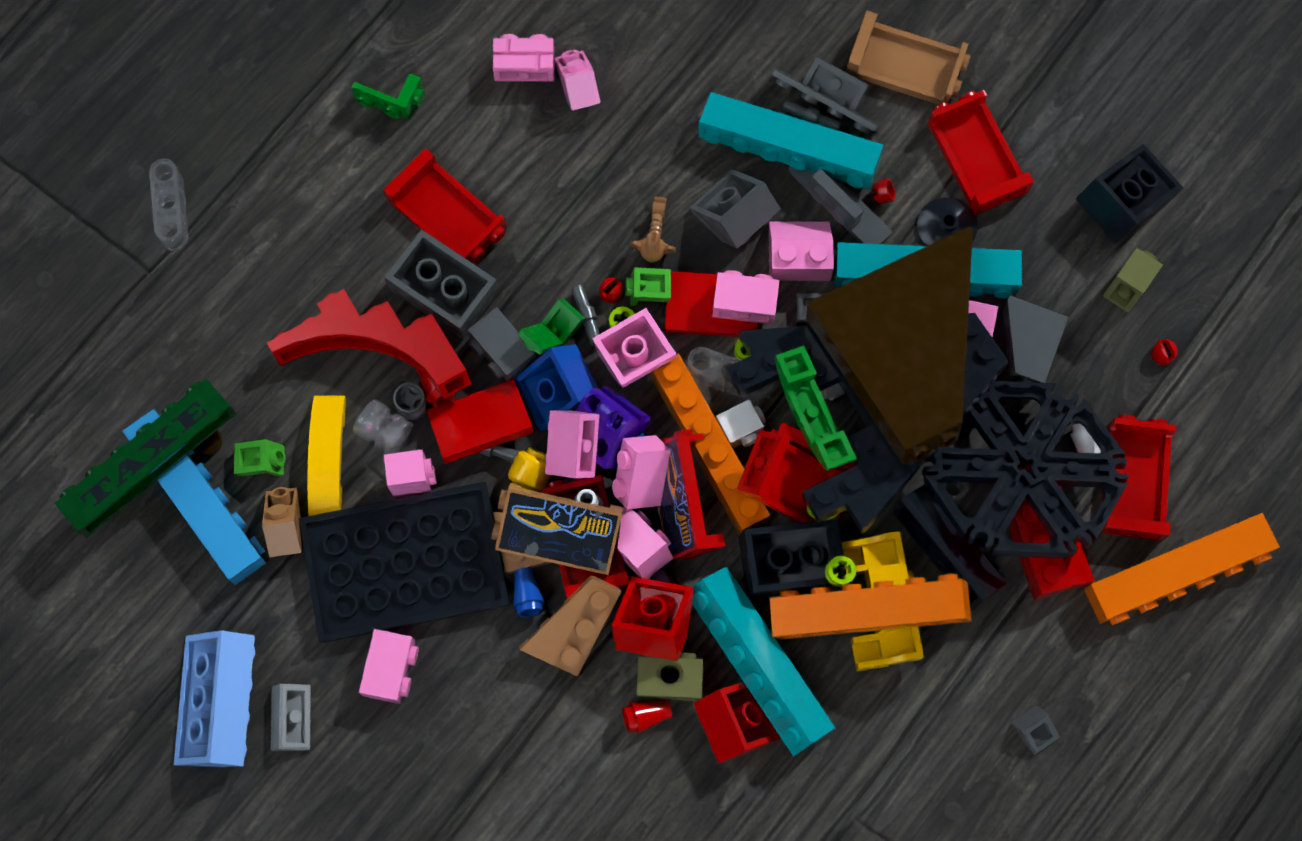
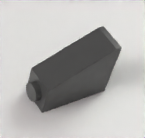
M1009 296L1002 309L1009 381L1045 383L1068 317Z

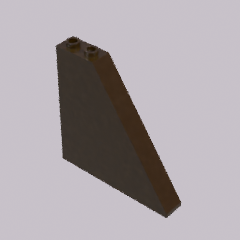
M970 226L807 302L806 320L903 465L911 461H921L931 451L939 447L947 448L953 445L960 435L963 419L973 230Z

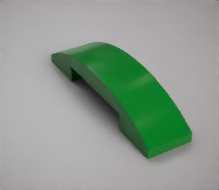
M805 346L775 355L777 371L790 409L807 444L823 468L829 471L856 461L857 458L844 430L838 431L814 379L817 372Z

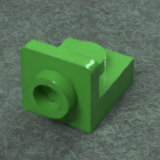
M634 268L631 277L626 278L625 296H630V306H637L638 301L669 302L671 299V269Z
M266 439L235 443L234 474L249 476L268 473L282 476L286 460L284 445Z

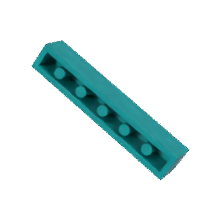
M713 92L710 93L699 121V137L704 138L709 143H720L730 146L741 153L749 152L756 154L767 161L782 162L796 170H808L816 173L821 169L831 179L846 182L854 188L870 190L882 156L883 144Z
M838 242L834 259V287L848 284L926 246ZM972 248L969 297L994 294L997 298H1008L1009 296L1016 295L1022 286V250Z
M725 567L700 580L693 587V607L793 757L834 730L835 726L775 637H772L771 631L729 569Z

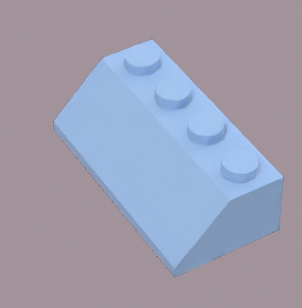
M215 631L186 636L174 765L204 767L244 766V757L247 752L246 732L250 718L248 708L250 691L252 689V662L255 656L254 635Z

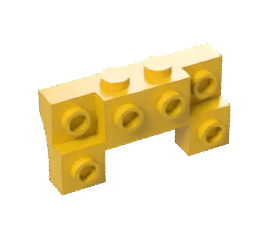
M900 531L842 542L844 556L854 562L856 575H865L867 588H874V582L893 581V586L906 584V579L914 578L912 570L907 571ZM918 627L877 630L875 634L852 637L851 639L856 671L888 667L892 664L918 661L924 658Z

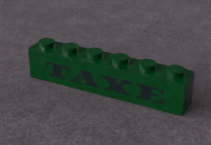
M207 379L202 382H196L187 389L186 395L177 403L172 402L161 411L160 417L152 423H146L141 426L132 440L127 444L123 443L117 446L111 452V457L104 463L90 468L81 482L76 486L71 485L60 494V499L54 504L80 534L88 538L237 413Z

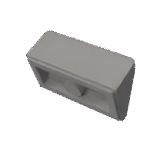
M278 684L272 686L271 751L310 750L311 685Z

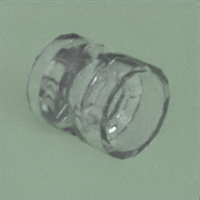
M374 399L359 415L353 432L367 442L374 440L375 447L383 453L392 454L396 453L405 443L413 424L398 413L391 415V408Z

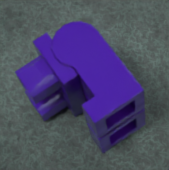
M603 386L601 390L594 388L588 391L576 410L577 412L599 414L596 463L604 469L618 467L617 454L621 449L622 438L637 437L639 433L645 432L650 422V416L639 410L629 400L609 386Z

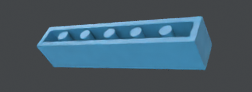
M153 409L125 428L123 433L130 441L136 436V432L141 426L146 423H152L160 415ZM191 451L162 475L158 482L228 580L237 585L266 564V561L261 556L266 551L255 536L251 539L247 537L243 530L248 526L237 511L233 514L229 512L225 505L230 501L219 487L215 490L211 487L208 480L212 476L201 462L198 465L193 462L190 456L194 454V451Z

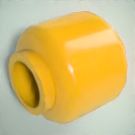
M528 447L527 451L521 450L517 453L508 472L509 479L517 484V488L541 492V489L546 488V484H548L551 475L545 474L546 454L531 447Z

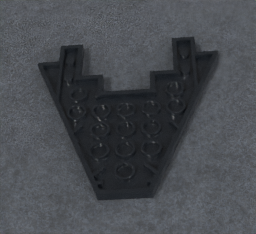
M968 313L963 417L1007 367L1008 359L975 313ZM811 326L739 332V340L750 356L725 367V372L740 398L780 379L774 359L775 355L805 346L817 372L814 379L819 390L823 391L839 383L866 424L867 428L847 437L857 458L854 461L856 466L802 493L803 500L818 523L847 509L861 533L866 532L935 450L931 451L921 461H911L903 465Z

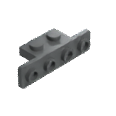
M816 57L803 82L778 69H773L771 75L777 77L776 84L789 91L793 87L803 92L801 97L814 105H817L819 101L828 105L827 112L840 119H843L846 115L855 120L853 126L869 134L870 130L876 132L881 127L855 112L870 85L825 60Z
M789 166L788 172L860 243L882 244L891 236L892 230L842 181L831 179L821 169L814 173L808 170H796Z

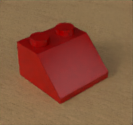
M632 576L612 624L616 650L678 662L688 635L694 593L693 587Z
M744 682L719 689L693 703L718 764L740 757L781 739Z

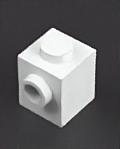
M750 399L716 415V420L732 448L741 444L744 447L754 444L759 431L764 429L763 423L766 422L761 409L758 406L753 407Z

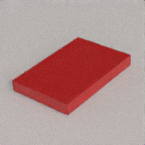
M671 271V299L666 305L665 333L739 337V332L757 330L758 323L712 317L718 274Z
M514 379L426 410L445 464L534 433Z

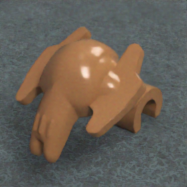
M654 197L650 232L643 240L630 241V247L640 251L643 259L648 262L659 261L664 254L676 252V247L668 245L661 239L662 220L665 214L667 198Z

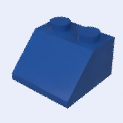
M576 344L550 348L514 378L540 432L548 430L550 410L576 411L585 394L591 389L598 388Z

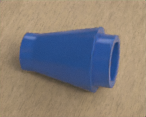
M521 568L514 572L513 609L522 618L541 614L543 612L542 606L545 602L535 580L533 569Z

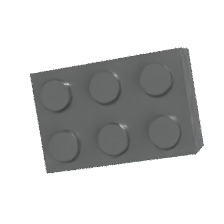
M422 229L385 276L389 290L426 315L432 314L438 323L462 339L465 338L468 334V329L477 322L499 292L497 279Z

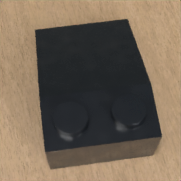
M1142 144L1096 177L1075 199L1100 225L1104 232L1117 243L1179 193L1183 186L1150 150Z
M838 519L824 520L820 523L815 521L744 529L738 536L748 599L777 596L782 591H805L812 588L832 586L825 578V567L836 556H844ZM839 564L833 569V574H838V579H842L847 574L846 568L842 569L844 567L843 564Z

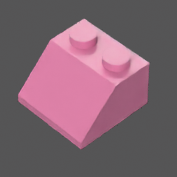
M769 222V276L779 281L831 280L834 270V255L830 222Z
M647 308L592 338L600 358L612 377L622 388L677 357L674 349Z

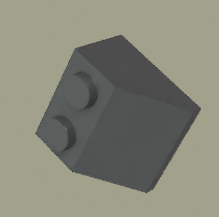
M731 169L689 209L720 241L738 249L741 245L746 244L757 230L768 224L780 210V207L765 182Z

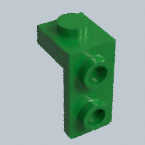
M409 74L397 99L356 82L351 87L354 98L360 105L367 108L374 106L382 109L386 115L394 119L402 117L409 120L415 107H420L425 97L421 78L413 74Z
M564 298L559 299L541 323L521 329L518 336L524 340L523 343L527 349L534 353L543 354L552 347L565 346L586 318Z

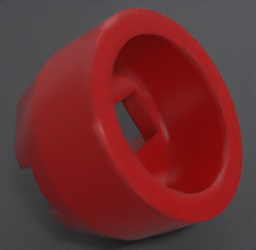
M889 178L879 180L873 184L871 192L877 193V195L872 197L874 201L879 204L895 201V189Z
M616 278L603 280L599 287L600 297L609 304L619 302L624 295L623 284ZM616 284L608 294L605 293L611 285Z
M1169 339L1159 340L1151 349V357L1159 365L1172 363L1178 354L1177 345ZM1164 345L1167 346V348H1168V350H1169V352H1170V354H1171V357H1168V353H1167V350H1166V348L1164 347Z

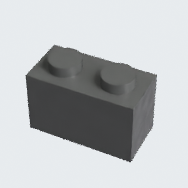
M497 307L468 329L471 339L468 344L479 357L484 354L490 361L487 366L497 379L503 377L506 381L513 380L537 360L536 353L525 347L524 340L518 336L519 332Z

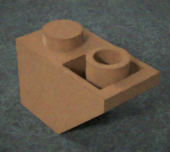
M279 487L272 491H266L262 528L269 557L297 554L302 551V535L299 523L301 513L297 487Z

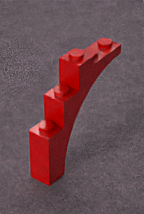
M344 289L337 293L329 294L324 300L317 303L321 311L320 314L307 318L302 324L287 332L278 334L273 340L267 342L280 366L302 356L326 350L359 349L392 356L414 367L432 382L444 399L472 384L465 367L432 314L424 318H418L410 326L403 328L387 301L381 305L371 307L365 314L360 316Z

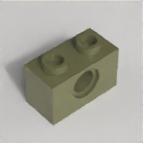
M1136 248L1103 297L1129 313L1163 264L1158 262L1152 253Z
M681 653L678 662L646 655L645 657H638L637 699H667L668 701L692 702L702 699L703 659H696V654ZM667 668L675 669L679 674L678 681L674 684L663 682L660 676L662 671Z

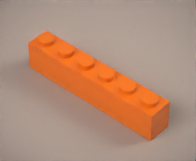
M678 353L676 358L651 372V379L679 429H691L693 434L704 433L705 440L692 446L691 450L737 533L740 535L744 529L759 528L768 523L770 514L764 504L736 490L744 468Z
M1260 513L1092 583L1084 591L1099 623L1102 624L1110 620L1113 626L1129 619L1128 613L1133 610L1139 609L1142 614L1158 607L1157 600L1167 597L1170 602L1186 595L1185 589L1196 585L1199 590L1216 582L1214 576L1222 573L1225 574L1226 578L1244 570L1242 565L1252 561L1254 566L1272 559L1270 553L1280 548L1264 514Z
M957 574L938 576V581L926 582L925 578L922 577L906 579V584L894 586L893 581L874 582V588L862 589L861 584H848L842 586V591L830 592L829 587L810 589L811 594L799 595V591L795 590L779 592L780 597L770 598L772 637L781 640L971 622L968 582L958 579Z

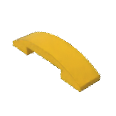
M314 396L308 446V516L341 510L342 487L340 481L343 427H345V396Z

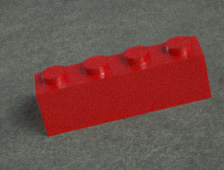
M1028 465L1018 469H1025L1029 473L1031 466ZM1025 499L1009 525L1013 541L1016 543L1042 544L1051 540L1049 532ZM1074 542L1078 551L1076 555H1069L1068 558L1019 557L1034 601L1095 582L1081 542Z

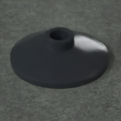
M949 197L935 199L923 207L917 219L918 236L925 246H929L969 226L973 230L972 243L977 234V220L973 211L968 205L958 199ZM951 219L954 225L947 226L943 220Z

